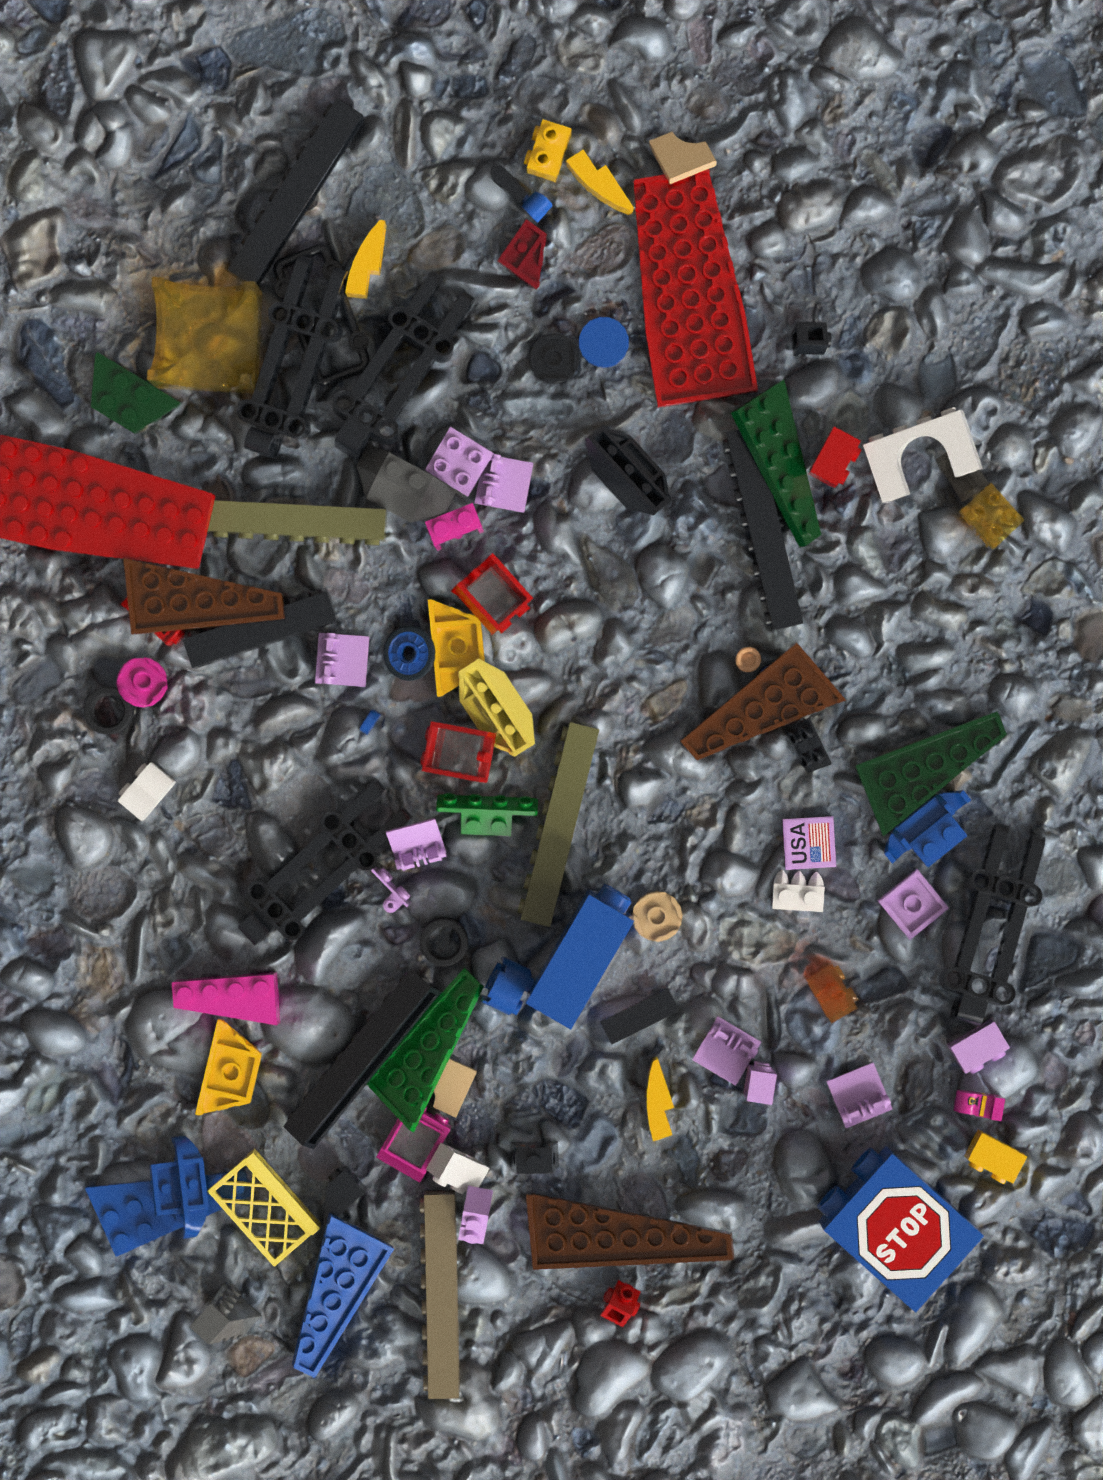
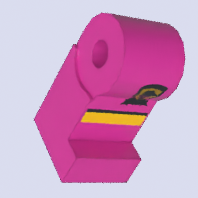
M957 1090L953 1110L959 1113L1002 1121L1005 1098L1001 1095Z

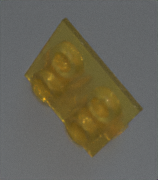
M992 483L959 511L962 515L960 518L964 519L969 526L972 525L970 529L973 530L975 528L977 531L975 535L978 536L980 534V538L986 544L985 546H989L993 550L1025 521Z

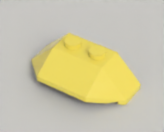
M478 658L458 672L460 678L459 701L478 730L497 733L494 747L509 752L510 755L515 757L535 744L532 713L503 671Z

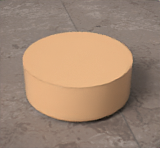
M745 647L737 653L735 662L741 671L753 672L760 666L761 656L755 648Z

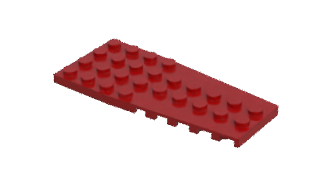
M704 170L672 184H669L665 174L635 179L634 196L645 334L657 408L757 392L758 387L746 314L736 281L735 270L710 177V170Z
M0 435L1 539L50 550L119 559L125 558L147 563L199 569L215 501L214 494L70 449Z

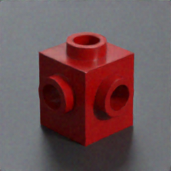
M618 1280L613 1288H607L602 1299L606 1303L600 1316L624 1327L630 1317H634L641 1305L638 1302L641 1291L633 1288L628 1283Z

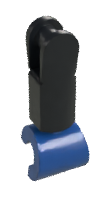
M495 165L492 167L490 174L493 182L522 205L521 207L538 223L553 206L550 200L536 191L531 195V190L517 178L513 177L503 166Z

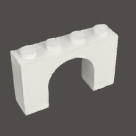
M955 407L940 412L941 417L932 420L931 416L917 420V425L908 428L907 425L892 429L893 434L884 437L883 433L868 438L869 443L864 444L863 447L882 503L910 495L901 467V457L906 446L916 438L930 436L937 439L946 449L955 477L983 469L963 410L956 411Z

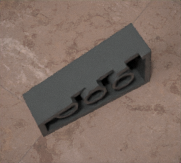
M224 1282L203 1305L190 1328L210 1345L219 1343L221 1340L227 1341L229 1338L231 1340L237 1337L242 1338L262 1315L240 1296L242 1293L235 1285H228Z

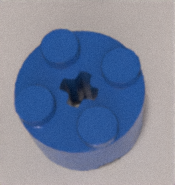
M502 956L500 958L502 964L497 962L484 988L489 991L487 996L482 994L481 1002L507 1015L511 1013L517 1015L523 1003L520 999L524 991L529 992L534 979L531 978V969Z

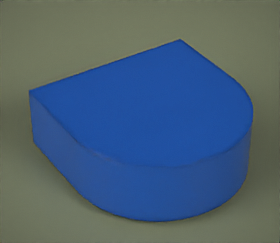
M374 709L371 710L359 728L360 731L369 735L382 714Z

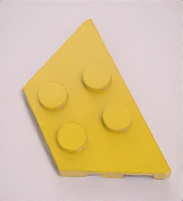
M429 599L431 639L435 646L434 670L437 697H442L459 686L460 678L458 672L478 658L485 662L481 622L476 616Z
M223 1019L217 1020L195 1115L249 1104L252 1099L262 1052Z

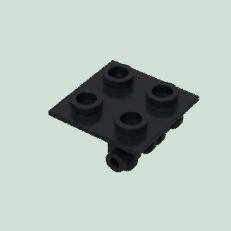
M810 718L802 719L786 727L788 739L795 747L799 755V762L807 773L832 764Z

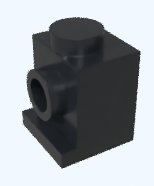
M797 322L791 333L793 356H799V354L824 355L827 348H830L832 340L831 333L827 331V323Z

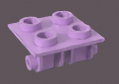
M450 426L425 471L468 497L472 489L476 487L479 477L494 453Z
M493 454L479 477L475 504L524 513L534 463L504 458L501 455Z
M319 633L315 683L366 687L369 637Z
M435 818L386 831L395 857L397 870L402 869L405 871L406 869L414 868V861H416L417 867H420L419 860L421 859L427 865V858L432 863L439 860L442 861L443 857H447Z
M376 866L371 870L392 892L383 903L385 911L393 913L402 904L408 907L412 903L409 900L411 895L401 885L397 888L391 882L393 877L385 868L382 867L379 870Z
M717 1016L692 1060L736 1086L749 1062L756 1056L761 1041Z
M873 1062L826 1081L845 1128L892 1110L891 1101L885 1092Z

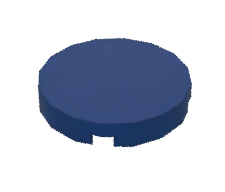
M598 317L590 320L583 327L579 336V349L582 357L589 364L597 367L610 368L617 365L625 358L629 348V337L625 327L619 321L610 317Z

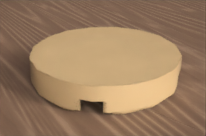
M661 891L644 894L637 900L632 912L633 924L637 932L642 937L656 942L668 940L675 935L681 926L683 916L681 907L676 899L668 893Z

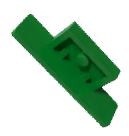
M453 793L437 795L436 811L461 813V834L511 836L512 815L537 816L538 799L528 796L506 797L503 795L481 796L478 794L455 795Z

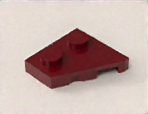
M526 219L496 262L537 290L540 285L539 280L547 234Z

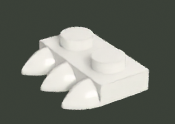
M780 870L773 882L772 909L823 912L825 887L820 874L815 872L811 876L808 885H806L804 875L801 871H798L793 876L791 884H789L787 874L784 870Z

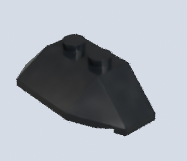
M602 425L585 439L592 471L625 508L655 515L671 501L665 473L632 436Z

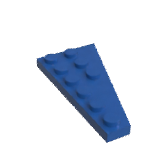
M245 1170L238 1171L237 1181L250 1182ZM228 1172L205 1175L207 1191ZM234 1175L228 1181H234ZM151 1180L85 1187L116 1257L184 1227L183 1218L180 1217V1213L155 1217ZM222 1185L216 1192L222 1198L233 1199L234 1185ZM237 1186L236 1199L250 1197L252 1186ZM207 1192L209 1203L208 1216L221 1210L222 1207Z
M331 1213L328 1215L292 1360L293 1368L313 1378L317 1376L394 1250L391 1244Z

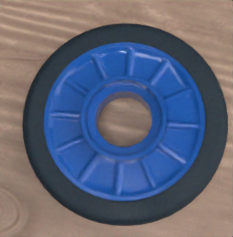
M407 625L399 627L388 636L383 650L384 661L388 670L395 677L405 681L418 680L424 677L434 664L435 646L433 640L426 631L417 626ZM408 646H411L415 651V656L410 661L404 657V650Z

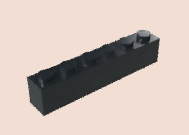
M322 589L309 592V598L299 600L298 597L283 601L285 619L214 626L212 630L203 632L202 629H197L187 633L188 638L182 640L191 667L197 669L339 622L330 593H323Z

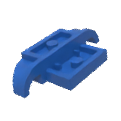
M964 790L944 792L932 796L894 827L888 837L884 854L893 864L903 853L912 848L927 868L967 837V834L952 815L963 805L969 803L971 799Z
M186 1136L171 1137L175 1149L174 1162L149 1165L155 1217L180 1213L184 1226L183 1239L196 1237L199 1234L206 1220L209 1203L203 1157H201L197 1147Z

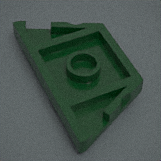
M99 352L95 354L91 408L132 433L137 434L149 424L163 418L162 416L171 410L180 407L181 403Z

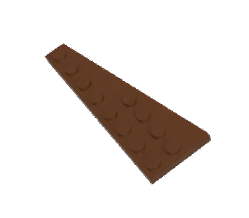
M528 1193L526 1195L533 1270L729 1261L734 1259L732 1232L535 1193Z

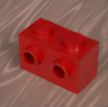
M833 427L808 475L833 488L838 483L843 485L850 471L846 470L850 461L855 463L862 450L858 447L861 440Z

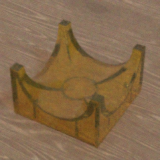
M152 277V289L156 303V345L152 366L147 370V380L158 389L253 393L259 373L262 291L256 282L245 281L242 285L230 287H208L176 283L163 277Z

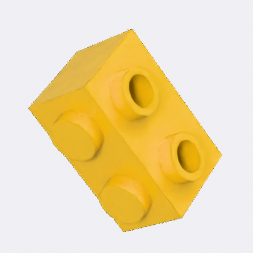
M542 119L540 126H535L532 140L535 141L533 150L528 149L524 164L527 165L528 174L553 182L557 181L571 138L572 128Z
M979 1129L964 1155L970 1161L968 1164L970 1167L980 1172L983 1169L992 1172L990 1177L1003 1184L1006 1180L1014 1183L1027 1158L1023 1152Z

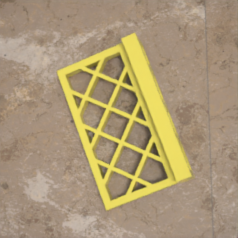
M255 1148L207 1191L274 1267L309 1236H313L321 1227L320 1221ZM245 1165L253 1173L252 1182L237 1181V1173ZM234 1175V1181H228ZM255 1176L261 1183L255 1182ZM222 1185H234L233 1199L222 1198L216 1190ZM252 1186L251 1200L236 1199V1187ZM265 1187L269 1191V1201L254 1200V1188ZM272 1196H273L278 1202L272 1201ZM227 1203H232V1209ZM235 1203L250 1204L249 1218L237 1216L235 1213ZM253 1204L268 1205L267 1219L252 1218ZM271 1206H282L286 1210L285 1220L270 1219ZM289 1215H290L294 1220H288ZM244 1222H249V1228L245 1225ZM252 1222L267 1223L266 1236H255L251 1231ZM270 1223L285 1224L284 1238L269 1237ZM288 1224L299 1225L305 1233L299 1238H287ZM261 1241H266L265 1246L261 1243ZM269 1241L284 1242L283 1252L276 1258L268 1251ZM287 1242H291L292 1244L286 1248Z

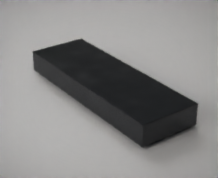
M666 988L600 1021L612 1045L679 1012V1009L669 989Z

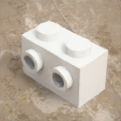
M440 1143L426 1170L434 1175L432 1180L444 1187L448 1183L454 1191L464 1194L465 1191L467 1192L468 1186L479 1188L489 1168L475 1157Z

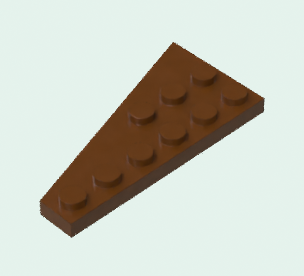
M123 558L131 635L285 619L282 593Z
M795 642L683 737L680 742L696 760H700L727 747L747 741L752 737L799 720L804 716L821 711L836 703L846 701V699L800 645Z

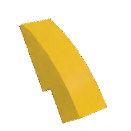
M584 149L566 160L567 168L576 180L593 196L624 214L630 215L633 213L634 207L606 165L597 170Z
M379 220L371 229L353 260L345 290L347 297L367 299L370 274L381 275L387 226L385 220Z
M657 1056L652 1058L646 1086L647 1116L653 1141L672 1135L665 1111L674 1108Z

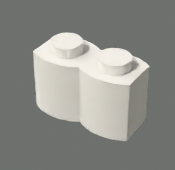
M150 762L148 765L142 764L135 773L137 776L136 780L132 784L127 783L118 793L121 796L118 802L141 821L147 818L176 783L175 780L153 762Z

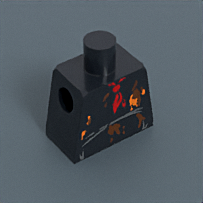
M558 1141L510 1143L511 1169L516 1174L553 1173L559 1167Z

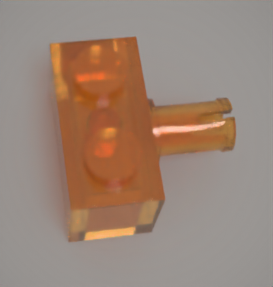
M829 962L804 977L831 1024L858 1009L855 1004L858 998L851 987L846 989L842 982L845 976L838 965L834 967Z

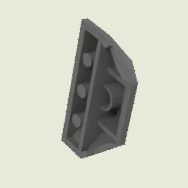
M369 443L357 464L366 499L410 523L446 514L458 492L433 475Z

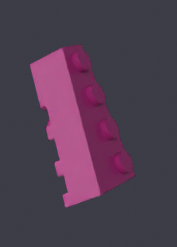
M277 972L178 979L172 982L174 1008L271 1025H278L281 1022Z

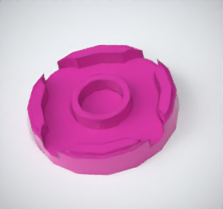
M146 657L132 658L124 663L117 674L116 681L118 692L122 698L133 706L143 708L153 706L159 702L167 690L168 683L166 672L162 666L151 658Z

